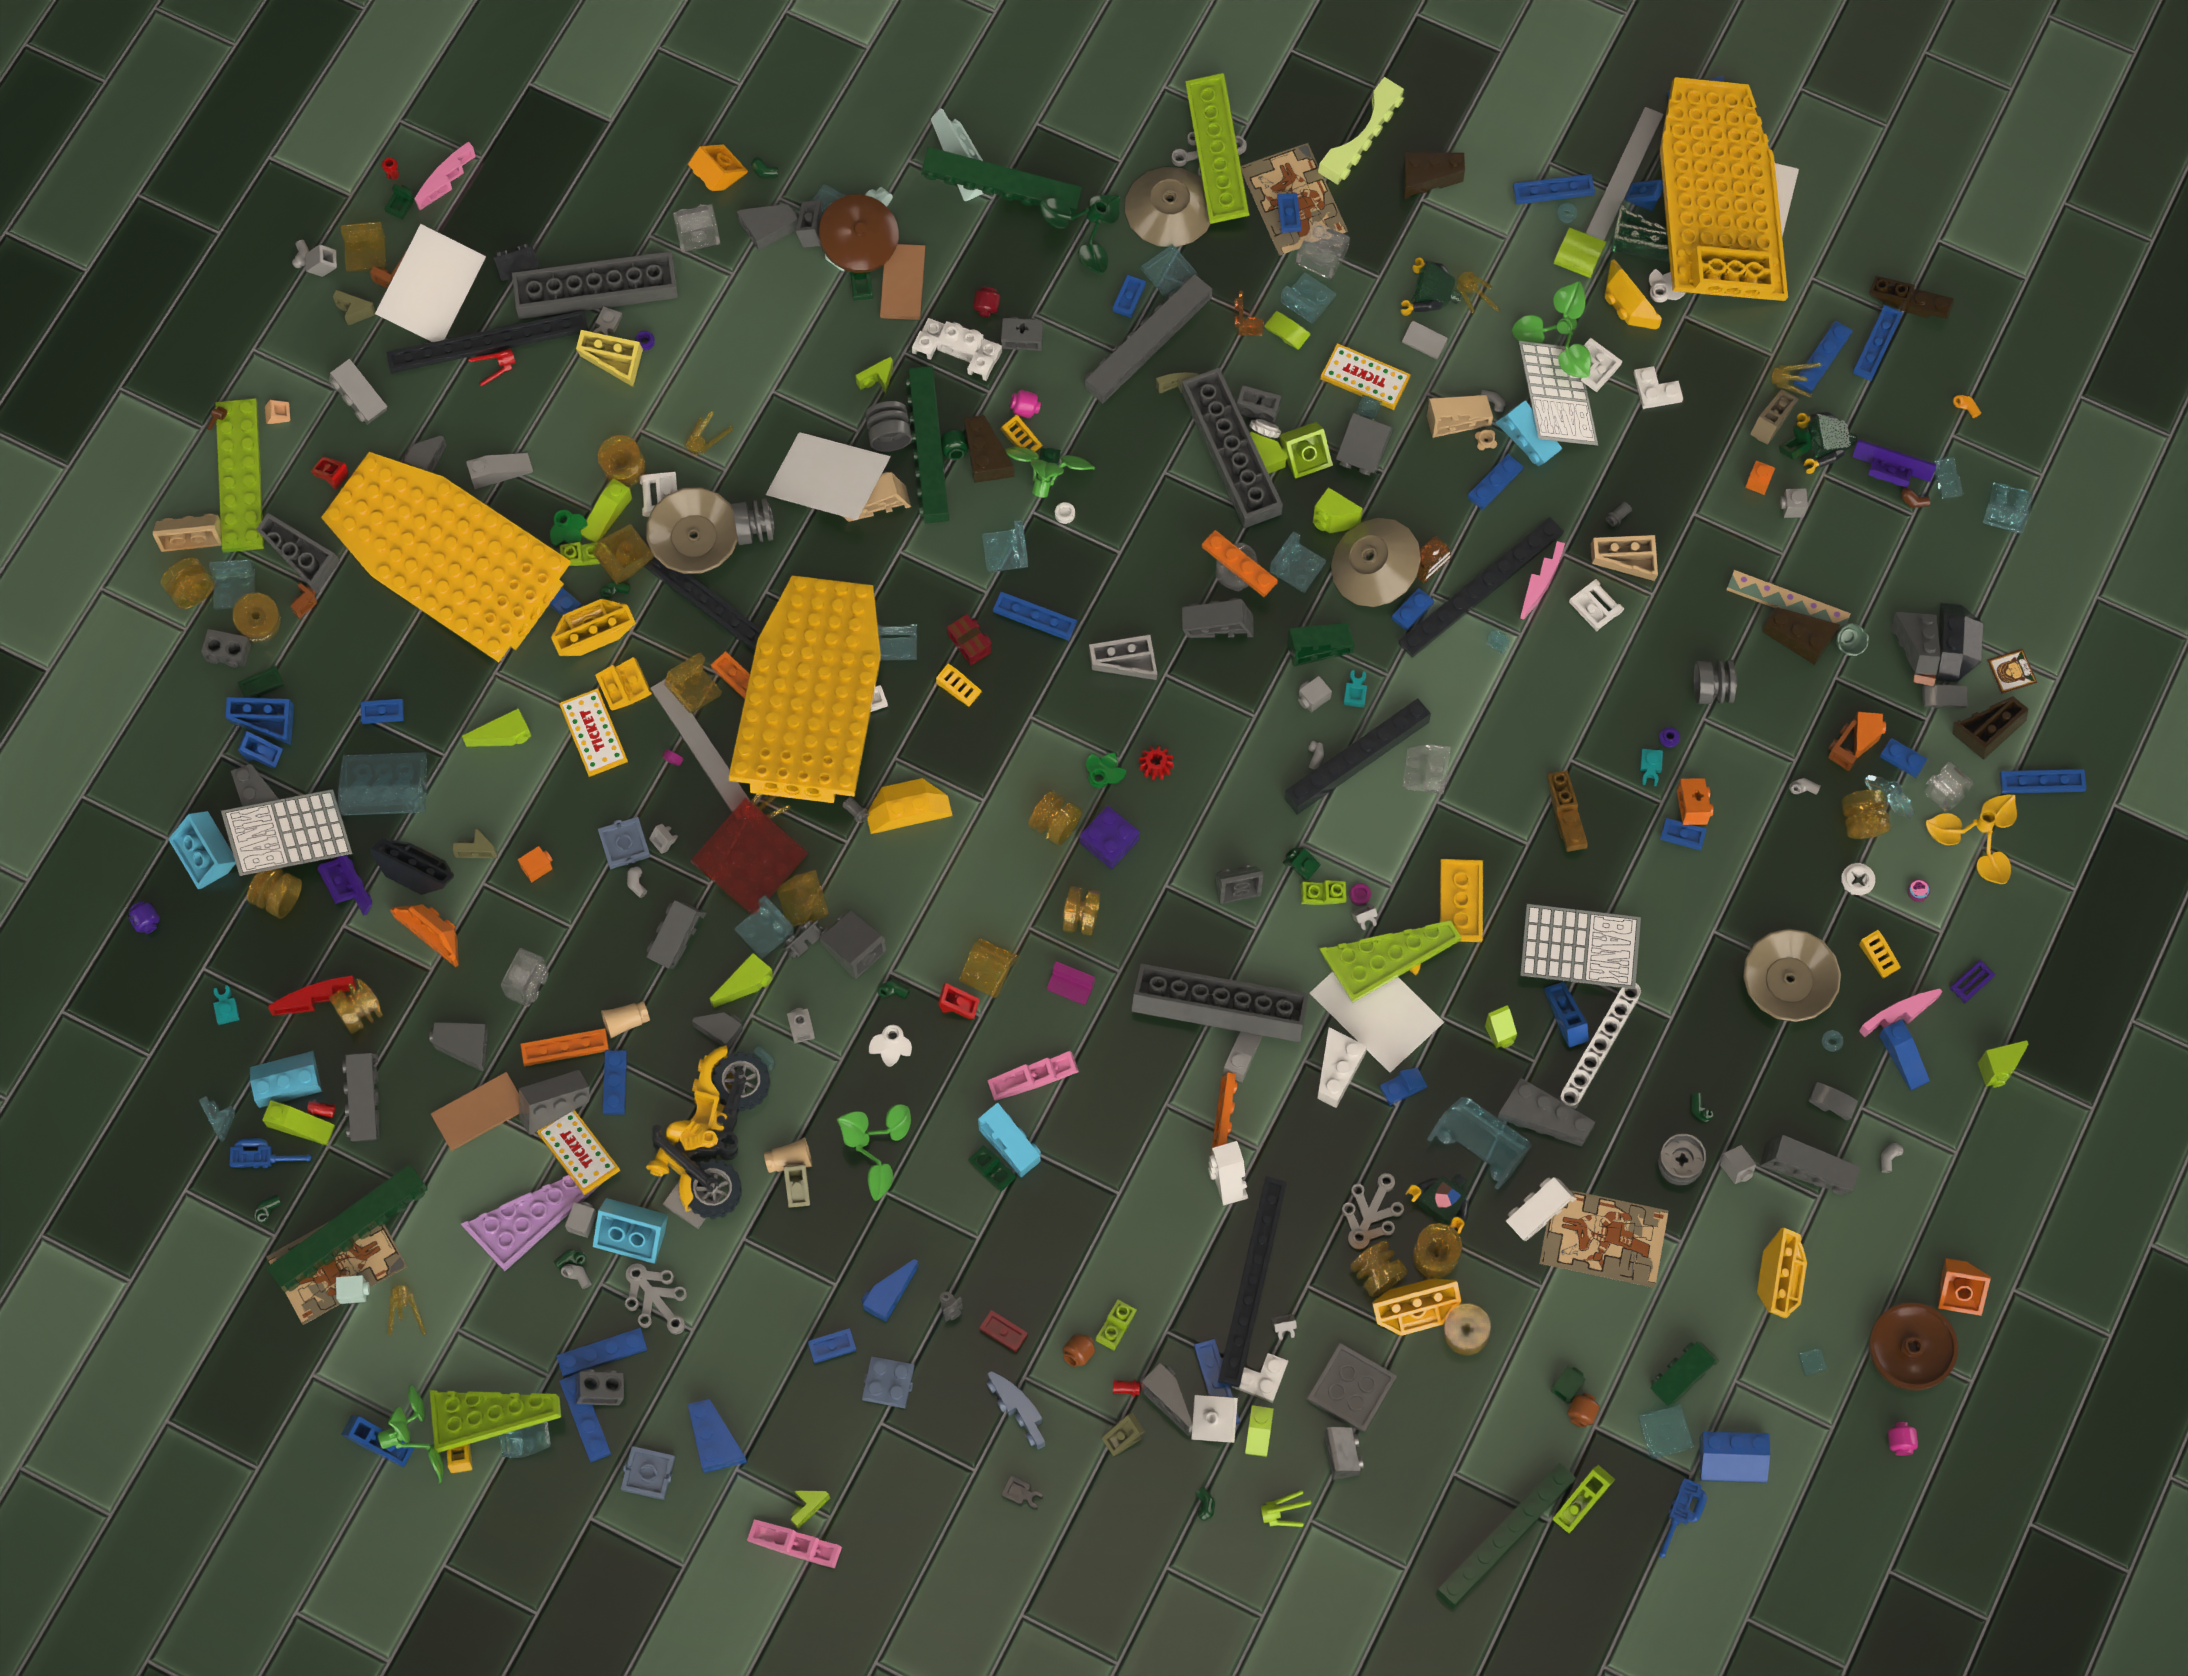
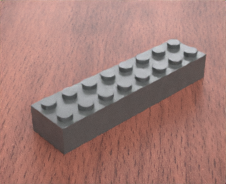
M672 251L512 273L515 304L519 319L600 309L603 306L608 308L678 298Z
M1220 368L1182 381V395L1243 527L1247 528L1282 515L1283 504Z
M1141 964L1134 991L1132 1012L1300 1042L1309 994Z

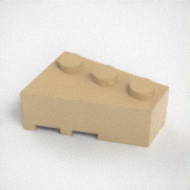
M1487 395L1429 399L1427 420L1433 438L1491 426L1493 415Z
M892 472L882 473L858 519L874 516L873 512L884 509L886 513L892 512L893 507L904 505L905 508L911 507L906 485ZM844 517L847 521H854V519Z
M1655 535L1593 538L1591 542L1592 564L1655 581L1657 578Z

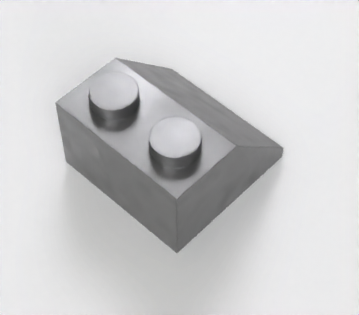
M1328 1427L1325 1433V1442L1333 1480L1360 1475V1469L1363 1468V1460L1361 1455L1357 1456L1356 1447H1359L1357 1433L1353 1434L1352 1428Z

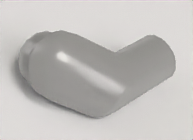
M299 240L295 243L298 249L297 255L292 260L295 268H301L306 265V253L309 250L304 240Z
M1482 390L1481 395H1487L1488 401L1495 404L1494 411L1503 412L1506 401L1500 394Z
M1311 741L1308 749L1314 752L1309 768L1315 770L1322 763L1324 750L1321 742Z
M1801 778L1792 782L1789 789L1793 794L1809 791L1817 795L1821 785L1806 778Z
M636 866L630 868L627 872V886L639 898H642L647 893V890L639 883L642 870Z
M1898 1143L1890 1144L1881 1153V1172H1892V1159L1903 1154V1147Z
M567 1264L562 1267V1276L578 1280L582 1289L592 1285L583 1267L573 1264Z

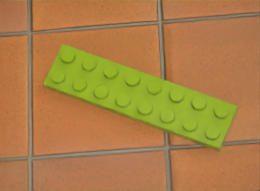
M1221 73L1185 81L1210 224L1249 216L1225 75Z
M256 398L216 402V409L220 406L227 410L226 417L223 420L217 419L216 421L222 551L226 553L264 549V538L256 530L263 520L258 402Z

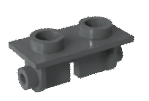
M818 920L806 921L800 927L802 931L796 936L792 934L784 941L786 945L782 949L789 948L788 954L792 959L795 957L799 958L809 948L804 942L806 939L813 945L821 937L824 929L820 925H815L819 922Z
M947 1291L941 1293L940 1302L944 1321L956 1319L962 1313V1298L955 1299Z

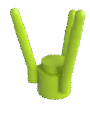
M1300 1490L1277 1500L1266 1502V1505L1261 1506L1263 1522H1269L1270 1527L1276 1525L1303 1527L1304 1523L1281 1521L1277 1519L1281 1518V1511L1310 1505L1311 1501L1308 1500L1279 1507L1278 1504L1302 1495L1303 1491Z

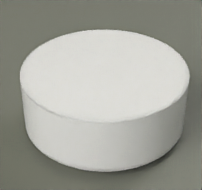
M1067 502L1058 504L1055 508L1056 520L1063 524L1072 522L1075 518L1074 506Z

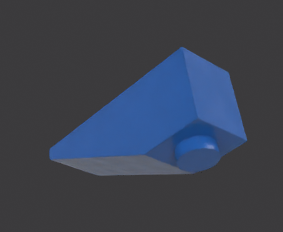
M1561 982L1544 988L1567 1045L1572 1047L1588 1042L1587 1022L1566 984Z
M1903 1020L1883 1028L1879 1037L1910 1091L1930 1082L1913 1037Z
M913 1259L874 1285L871 1291L867 1290L862 1298L863 1309L887 1322L918 1269V1261Z
M351 1415L341 1433L343 1437L401 1467L405 1466L414 1447L397 1449L395 1445L383 1449L379 1443L378 1432L384 1430L360 1416Z

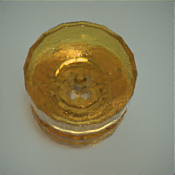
M623 435L612 436L605 440L599 448L598 462L610 482L614 478L629 487L638 483L640 476L645 474V459L636 442L630 437Z
M1051 790L1036 805L1028 822V827L1034 830L1037 828V833L1039 834L1044 833L1048 829L1046 839L1060 846L1068 839L1077 826L1082 815V809L1072 802L1067 803L1063 807L1064 797H1058V793Z
M1863 790L1849 794L1842 799L1843 814L1845 817H1849L1846 819L1845 825L1848 827L1846 831L1850 838H1872L1890 831V816L1888 812H1885L1888 806L1886 795L1883 791Z
M280 868L257 872L249 886L247 901L260 909L266 907L267 913L279 919L283 918L295 905L302 889V881L289 873L283 875V871Z
M361 978L356 980L360 988L358 991H355L352 984L348 985L351 993L348 997L342 990L329 996L330 1001L351 1035L364 1028L361 1020L363 1016L371 1023L374 1020L370 1012L374 1011L378 1018L383 1016L379 1001L371 988Z
M1441 1223L1431 1224L1424 1228L1417 1238L1412 1255L1414 1265L1418 1271L1426 1277L1435 1279L1452 1273L1461 1255V1237L1455 1229ZM1436 1251L1439 1257H1435V1253L1433 1252Z
M1382 1241L1369 1247L1350 1265V1269L1353 1272L1359 1271L1356 1274L1358 1279L1369 1277L1363 1284V1287L1371 1298L1379 1296L1393 1287L1408 1273V1269L1400 1259L1389 1261L1394 1256L1395 1251L1393 1249L1388 1250L1390 1244L1387 1241Z
M1461 1304L1454 1307L1448 1313L1444 1324V1338L1447 1345L1454 1352L1461 1355H1473L1480 1352L1486 1346L1490 1336V1320L1487 1313L1479 1306L1473 1304ZM1465 1327L1470 1328L1471 1332L1468 1336H1465L1464 1331H1461L1465 1330Z

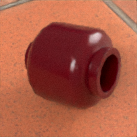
M981 287V290L975 292L973 309L979 312V316L989 318L991 314L998 312L1000 294L996 292V289Z

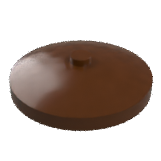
M854 194L841 197L828 206L821 218L818 236L823 252L832 263L846 271L866 273L882 267L889 261L897 247L899 231L895 217L882 202L867 195Z
M1903 1303L1891 1307L1878 1318L1870 1333L1869 1353L1876 1370L1889 1383L1905 1390L1920 1391L1938 1385L1950 1374L1958 1356V1340L1952 1325L1939 1311L1920 1303Z

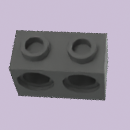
M1242 385L1237 407L1241 415L1262 419L1275 424L1281 407V396Z
M208 629L201 653L206 661L213 664L221 662L233 668L238 666L245 667L251 643L246 636ZM214 646H220L218 650L212 651ZM234 650H240L239 653L235 655L232 654Z
M585 1369L582 1372L580 1371L575 1379L576 1404L619 1406L624 1399L623 1373H617L615 1370L595 1372L592 1369ZM584 1383H590L593 1389L586 1388ZM606 1384H612L615 1390L608 1389Z

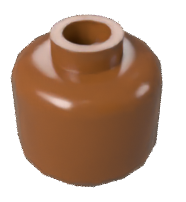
M1074 1334L1063 1347V1358L1073 1367L1084 1366L1095 1353L1093 1340L1085 1334Z
M1583 1393L1582 1396L1577 1395L1573 1397L1567 1414L1571 1423L1586 1428V1426L1594 1423L1600 1407L1595 1402L1594 1396Z

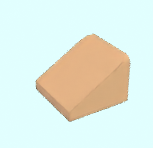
M269 400L265 405L266 424L289 422L291 420L289 402Z

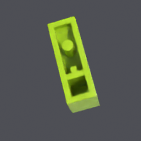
M614 478L611 480L587 519L588 526L581 530V535L592 543L599 542L632 500L630 488Z
M519 709L462 735L466 747L513 746L515 744H522L532 737Z
M752 953L710 998L711 1005L715 1008L757 992L762 987H767L773 979L772 969Z
M271 1100L263 1117V1122L268 1128L327 1146L335 1128L334 1124L291 1106Z
M1597 1465L1552 1520L1570 1534L1615 1479Z

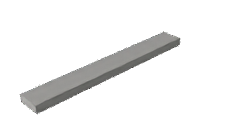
M1647 107L1644 108L1585 234L1605 241L1663 118L1662 113Z
M667 677L650 688L652 693L735 818L739 820L754 811L755 807L739 783L729 781V768L669 678Z

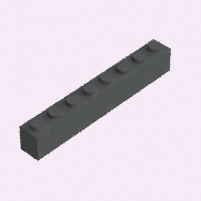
M1195 274L1190 279L1187 278L1177 292H1172L1163 305L1160 304L1154 310V314L1150 318H1145L1136 331H1132L1122 345L1118 344L1114 348L1113 353L1100 362L1099 367L1095 371L1092 370L1085 377V389L1101 403H1104L1212 299V288Z

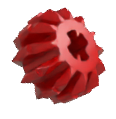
M1150 745L1149 752L1142 751L1143 757L1139 758V763L1141 764L1139 770L1145 771V778L1152 775L1153 781L1156 779V776L1163 780L1164 774L1167 776L1171 774L1170 769L1174 768V763L1171 762L1173 755H1168L1169 750L1167 748L1161 751V746L1158 745L1157 749L1154 750ZM1153 761H1157V763L1160 762V764L1155 765V762L1153 763Z

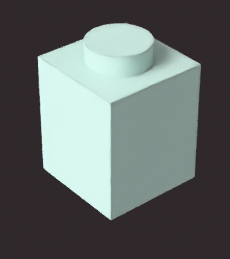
M362 1275L336 1277V1299L340 1304L366 1302V1295L370 1294V1285Z

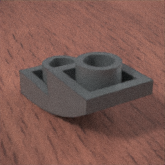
M1922 686L1923 706L1968 707L1967 686Z
M1818 1082L1814 1084L1808 1099L1810 1103L1824 1112L1831 1110L1846 1121L1852 1118L1858 1102L1851 1096Z

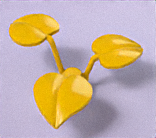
M2001 795L1986 801L1982 806L1978 820L1974 819L1964 829H1961V820L1956 815L1950 813L1939 814L1926 821V827L1930 835L1944 845L1958 844L1961 840L1960 833H1966L1975 825L1979 831L1987 832V856H1982L1978 859L1977 871L1987 881L1998 884H2006L2011 875L2010 861L2002 852H1995L1991 855V835L1994 825L2005 828L2013 825L2016 821L2015 795Z

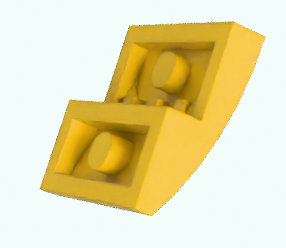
M634 657L616 667L611 665L595 675L612 711L633 704L652 694L637 659Z

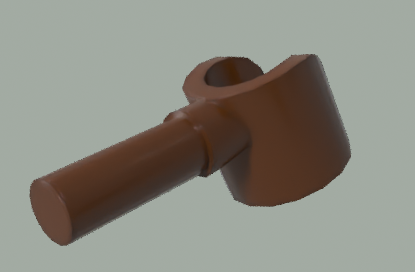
M220 406L217 409H213L211 411L212 419L207 429L211 430L217 419L223 420L227 415V410Z

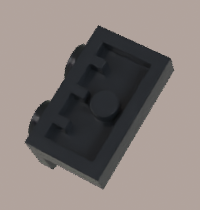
M527 244L517 246V251L509 253L508 250L497 253L498 257H495L494 261L501 281L512 278V273L540 269L533 246L528 247Z

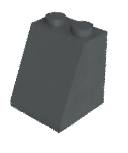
M1353 413L1336 457L1340 461L1339 465L1351 469L1352 465L1359 468L1358 472L1370 476L1371 472L1376 474L1394 428Z
M850 911L847 914H842L832 928L828 927L821 933L820 942L831 956L856 980L886 953L885 938L854 912Z

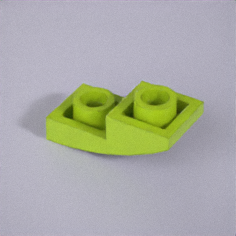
M1278 311L1264 325L1268 331L1279 336L1286 344L1297 350L1300 349L1310 336V333Z
M602 541L583 545L580 542L560 545L561 555L571 561L569 566L605 563L604 544Z
M1325 880L1323 883L1302 882L1300 884L1301 904L1326 905L1346 902V881Z
M1117 1300L1095 1341L1115 1351L1137 1309Z

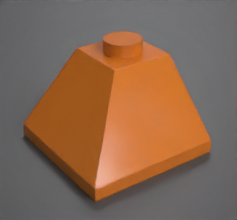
M1945 1258L1940 1280L1938 1309L1982 1316L1991 1277L1966 1261Z

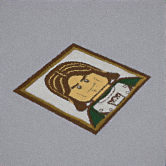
M2023 649L1987 659L2001 694L2037 683Z

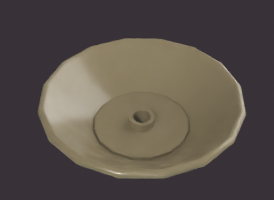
M1161 167L1148 171L1133 182L1126 195L1125 215L1131 229L1142 240L1158 247L1177 248L1193 243L1210 226L1203 180L1197 174L1183 168Z
M682 488L666 495L653 507L646 523V540L653 556L665 567L683 574L704 573L719 567L732 555L738 542L732 505L719 493L704 488ZM692 534L698 535L696 538H691Z
M1375 518L1360 522L1345 533L1335 548L1331 563L1333 582L1341 595L1356 605L1376 607L1391 603L1403 595L1417 577L1421 561L1418 541L1409 528L1396 520ZM1374 555L1373 559L1369 560V557Z
M1785 929L1771 932L1753 945L1745 958L1743 978L1749 996L1762 1011L1776 1019L1799 1022L1813 1019L1830 1008L1839 993L1841 972L1836 956L1824 941L1806 931ZM1791 977L1793 982H1788L1786 978Z

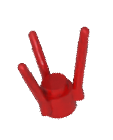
M511 348L498 353L468 359V362L496 358L499 367L503 366L502 369L482 381L480 386H484L504 372L512 370L511 365L516 363Z

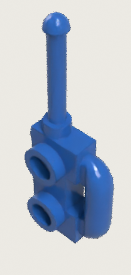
M261 1138L240 1139L235 1143L234 1147H230L231 1167L268 1168V1166H272V1163H276V1161L308 1162L312 1158L309 1154L276 1156V1154H272V1147L268 1145V1142ZM244 1147H258V1151H245Z
M1686 1478L1681 1482L1676 1500L1672 1502L1673 1508H1670L1668 1512L1670 1514L1669 1518H1671V1525L1662 1549L1659 1552L1661 1558L1666 1557V1552L1676 1526L1679 1523L1687 1525L1688 1522L1698 1521L1707 1501V1495L1701 1489L1702 1485ZM1692 1498H1698L1692 1513L1688 1508Z

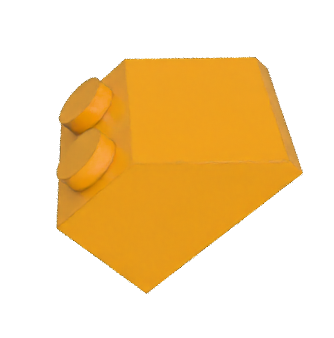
M724 144L699 146L688 163L693 173L700 177L706 187L712 191L725 190L748 172Z

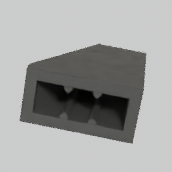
M788 204L737 211L738 222L758 251L796 231L799 218L798 212L795 209L792 210Z
M434 1023V1028L430 1029L429 1040L436 1050L479 1071H485L488 1029L485 1024Z

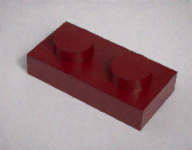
M992 1310L979 1328L980 1331L1017 1353L1028 1336L1026 1331Z

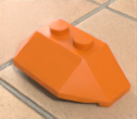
M423 904L392 907L390 911L396 920L454 967L459 965L458 940L454 930L456 927L449 920L443 921L439 918L440 914L434 908L430 907L428 909Z

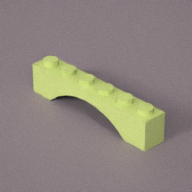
M1384 77L1373 91L1371 100L1372 116L1366 128L1352 141L1330 149L1320 162L1318 173L1337 185L1342 179L1345 180L1351 171L1350 167L1359 162L1362 151H1367L1370 147L1373 136L1377 137L1381 132L1382 124L1391 119L1393 109L1395 107L1399 108L1402 104L1404 89Z

